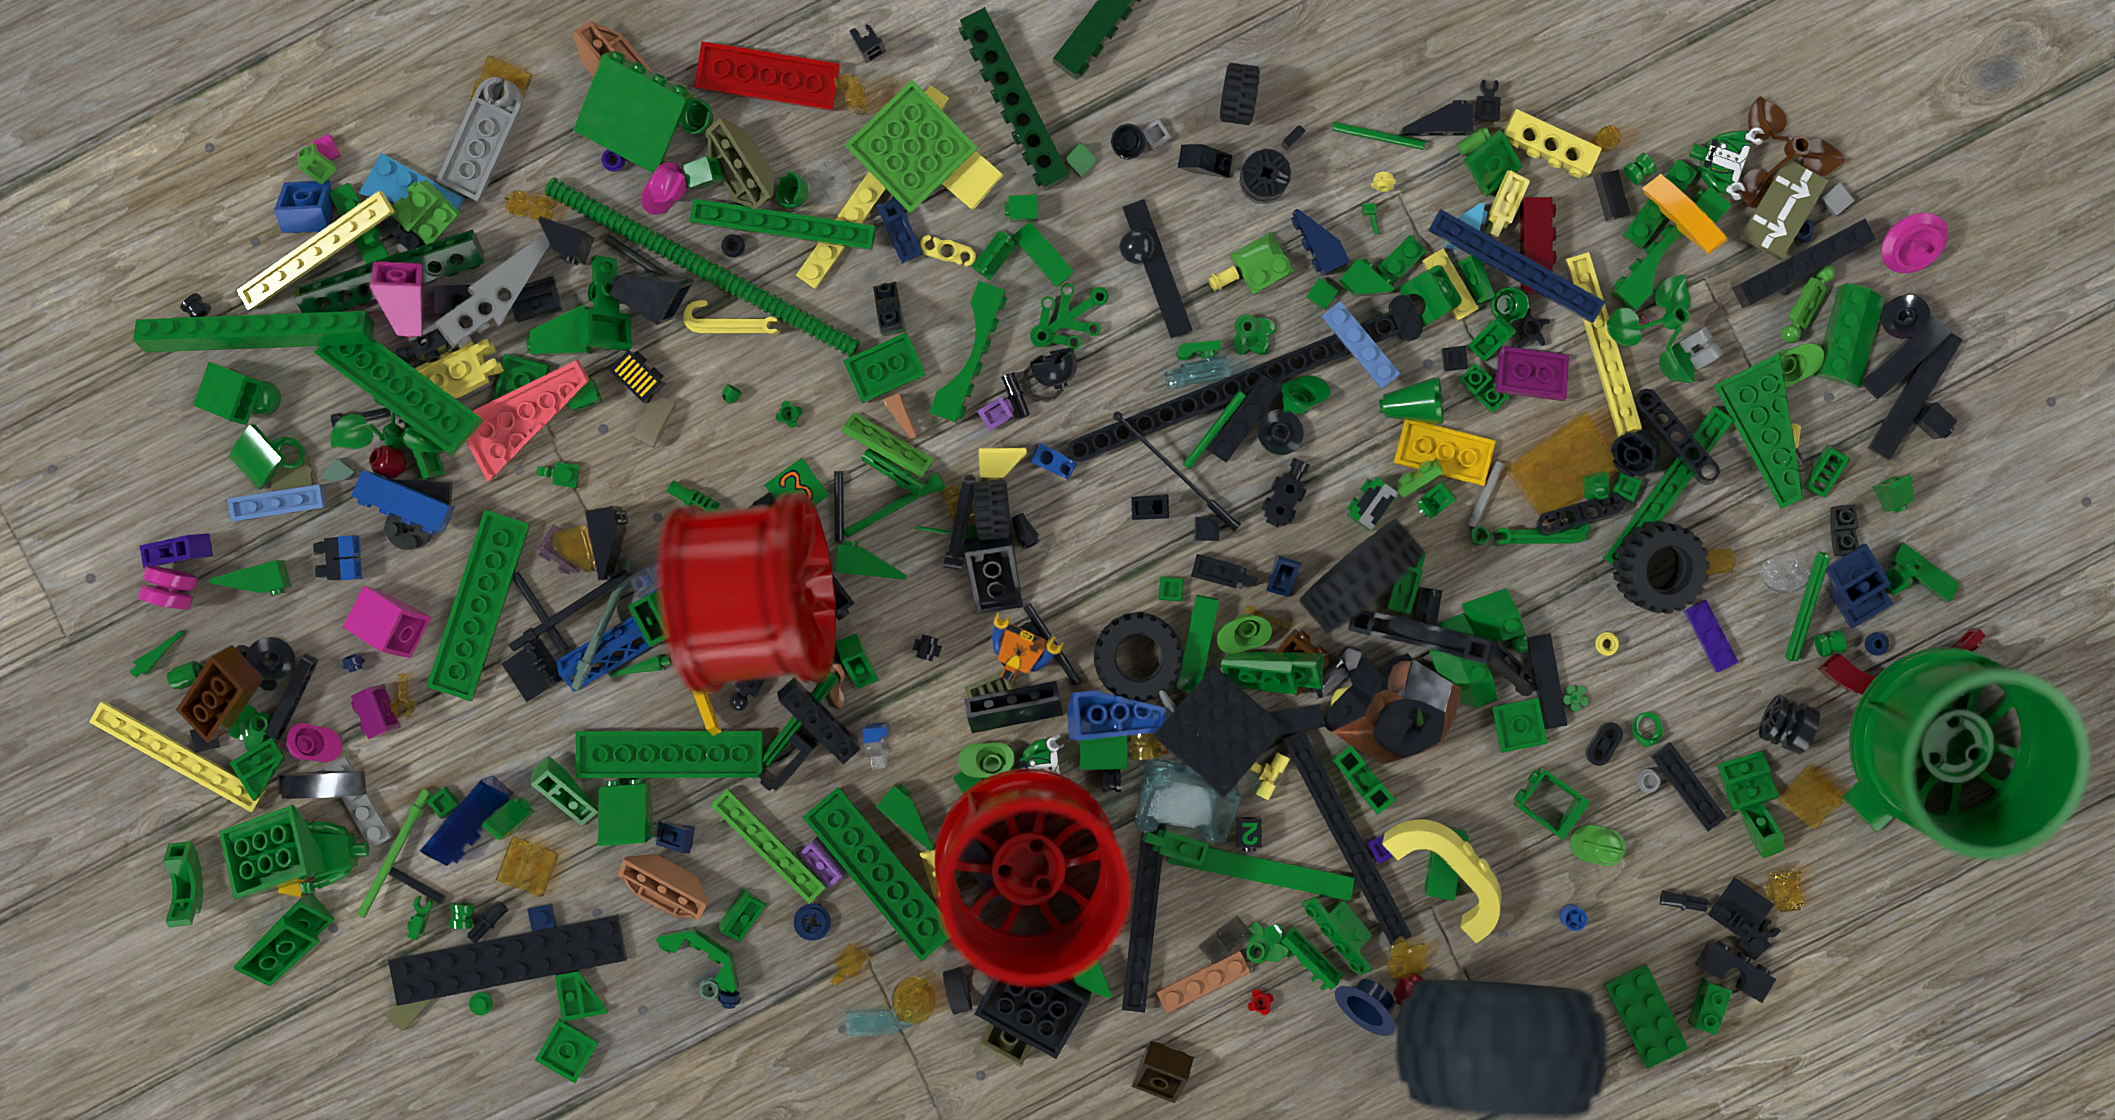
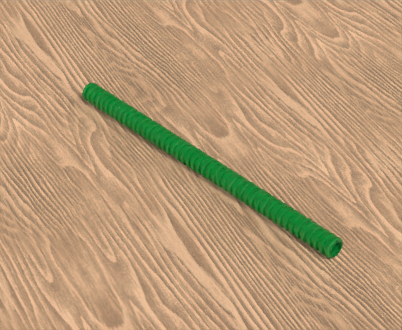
M555 177L546 185L545 196H551L552 200H558V203H564L566 207L570 206L571 210H577L579 214L583 213L584 217H590L592 221L596 220L597 224L602 223L603 227H609L611 231L616 230V234H622L624 238L629 237V241L632 242L634 240L635 244H641L642 248L647 247L648 251H654L656 255L661 254V258H667L669 262L674 261V265L677 266L679 264L680 268H686L688 272L692 271L693 275H699L701 279L706 278V282L709 283L711 281L712 285H719V289L724 288L725 292H732L733 296L738 295V299H744L746 303L751 302V306L754 307L756 305L757 309H764L765 313L769 312L772 317L777 316L778 320L783 319V323L786 324L788 322L791 327L796 326V330L799 331L801 329L802 333H809L810 337L815 336V340L818 341L820 339L823 344L828 343V347L831 348L833 346L836 351L841 350V353H846L847 357H852L857 351L860 340L858 338L853 339L852 335L847 336V333L845 331L840 332L839 328L834 329L832 324L828 326L826 321L821 322V319H815L813 314L808 315L807 311L802 312L800 307L795 308L794 304L789 305L788 301L783 302L781 297L776 298L775 294L770 295L768 290L763 291L762 287L757 288L755 283L751 285L749 280L744 281L743 277L738 278L736 273L731 274V271H725L723 266L718 267L717 263L712 264L711 260L706 261L704 256L699 257L698 253L693 254L691 249L686 250L685 246L680 247L678 242L674 244L672 239L667 240L666 236L661 237L659 232L654 233L653 229L648 230L646 225L641 226L640 222L635 223V220L632 218L629 220L627 215L622 216L621 212L616 213L614 208L609 209L608 205L603 206L601 201L596 202L595 198L590 199V196L587 194L584 196L582 191L577 192L576 188L571 189L569 184L564 185L563 181L558 182V179Z

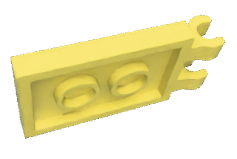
M483 339L477 344L470 341L462 346L459 351L453 353L446 352L440 355L441 358L438 361L426 362L414 368L455 399L489 383L487 376L497 375L504 371L501 363H497L495 358L485 363L483 356L496 352L493 343H489L488 339Z

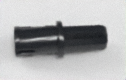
M1015 372L1002 376L1001 380L1006 388L1007 398L1015 409L1014 412L1017 419L1029 416L1030 413L1023 397L1024 391H1021Z
M1662 890L1660 894V905L1678 907L1682 911L1691 909L1706 912L1709 906L1707 898L1687 895L1686 892L1680 894Z
M497 900L488 912L480 916L481 920L468 932L467 937L472 942L477 943L490 928H495L498 920L509 911L508 908Z

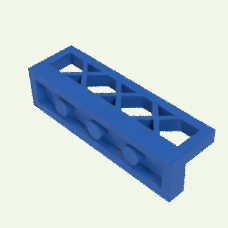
M633 616L604 632L591 665L595 662H604V664L599 669L591 668L590 673L586 674L581 688L651 648ZM640 636L645 641L638 646L631 645L632 641ZM589 642L556 660L559 675L570 688L573 683L570 677L577 673L576 667L579 660L582 661ZM624 650L623 655L611 657L614 651Z

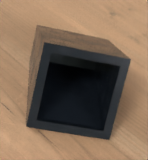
M634 270L616 276L611 285L613 290L610 295L651 322L660 325L673 319L695 280L688 277Z

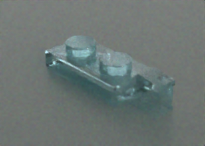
M1226 356L1180 364L1181 368L1164 372L1167 388H1178L1184 385L1198 384L1214 379L1219 380L1231 376Z
M899 1011L846 1012V1031L848 1037L893 1035L900 1032L901 1027H911L912 1025L911 1015H899Z

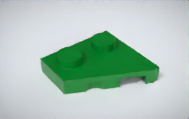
M271 737L229 763L251 799L256 801L285 757Z
M579 970L555 975L562 1022L607 1014V1008Z

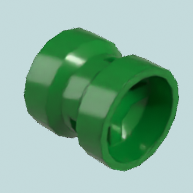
M1643 152L1636 157V161L1625 165L1623 170L1627 178L1634 185H1639L1644 181V177L1655 173L1657 167L1653 160Z
M1839 629L1831 631L1827 636L1819 634L1814 637L1816 650L1822 658L1830 656L1832 652L1842 653L1847 649L1845 637Z
M452 902L450 910L453 917L449 919V927L454 929H472L473 920L471 916L474 912L475 904Z

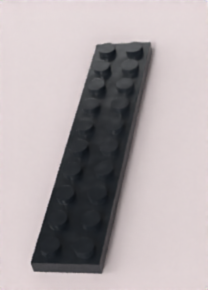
M615 914L533 932L518 933L478 941L477 943L473 942L392 958L388 960L396 1004L400 1006L623 962L627 960L619 915Z

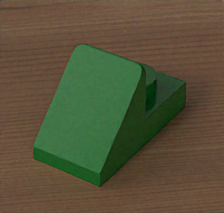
M1498 315L1469 343L1468 347L1485 362L1516 330Z

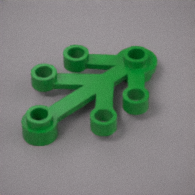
M1064 283L1060 287L1061 299L1057 319L1050 325H1048L1050 310L1055 307V300L1050 296L1043 297L1041 300L1042 310L1039 325L1034 326L1030 332L1031 342L1040 348L1047 347L1050 343L1067 345L1071 349H1078L1081 345V339L1078 336L1071 335L1066 337L1054 333L1061 328H1066L1097 336L1101 330L1098 323H1084L1074 321V319L1094 305H1104L1109 298L1107 290L1103 287L1093 288L1088 299L1068 312L1070 297L1074 294L1075 289L1072 284ZM1067 285L1071 287V293L1068 295L1063 292V288ZM1098 292H1102L1104 295L1101 301H1097L1095 298ZM1046 299L1052 301V306L1049 308L1044 306ZM1093 324L1097 326L1096 333H1090L1089 327ZM1041 331L1046 334L1044 340H1039L1037 337ZM1072 338H1077L1078 344L1075 347L1070 345Z

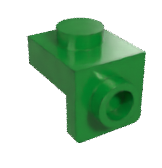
M1442 480L1420 497L1417 501L1418 509L1425 517L1433 520L1441 511L1452 504L1457 497Z

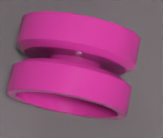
M145 566L143 579L155 585L145 584L140 586L138 599L166 608L191 609L193 597L189 593L180 590H195L198 582L197 576L164 567Z

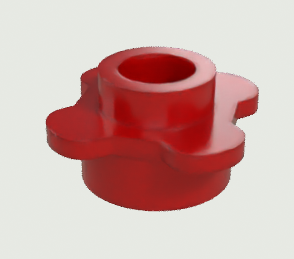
M1254 989L1251 993V1002L1247 1004L1248 1009L1262 1015H1268L1271 1002L1274 1001L1273 995L1271 993H1262L1259 989Z

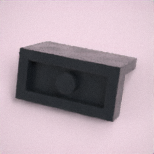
M1618 169L1606 173L1600 172L1594 176L1605 221L1629 216L1630 210Z

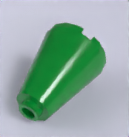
M1434 377L1383 394V399H1379L1380 413H1385L1386 418L1434 424L1444 423L1440 378Z

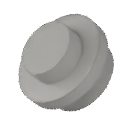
M1645 769L1638 774L1636 782L1640 790L1652 793L1659 788L1661 780L1656 771Z

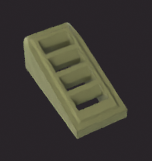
M1001 671L964 688L968 698L977 696L974 689L978 687L981 695L987 694L983 686L984 684L987 685L990 694L997 693L992 682L994 680L1000 692L1017 689L1018 686L1015 679L1013 682L1004 679L1008 688L1006 689L1000 676Z

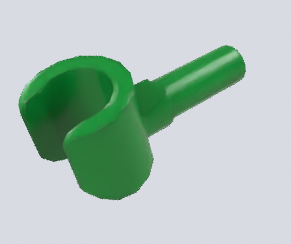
M1363 203L1362 214L1370 215L1374 235L1379 234L1376 220V205L1374 203Z

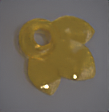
M1400 936L1392 944L1389 950L1391 958L1387 964V970L1392 977L1400 978L1402 975H1411V973L1419 975L1426 970L1427 965L1423 962L1427 955V945L1425 943L1409 947L1406 939Z

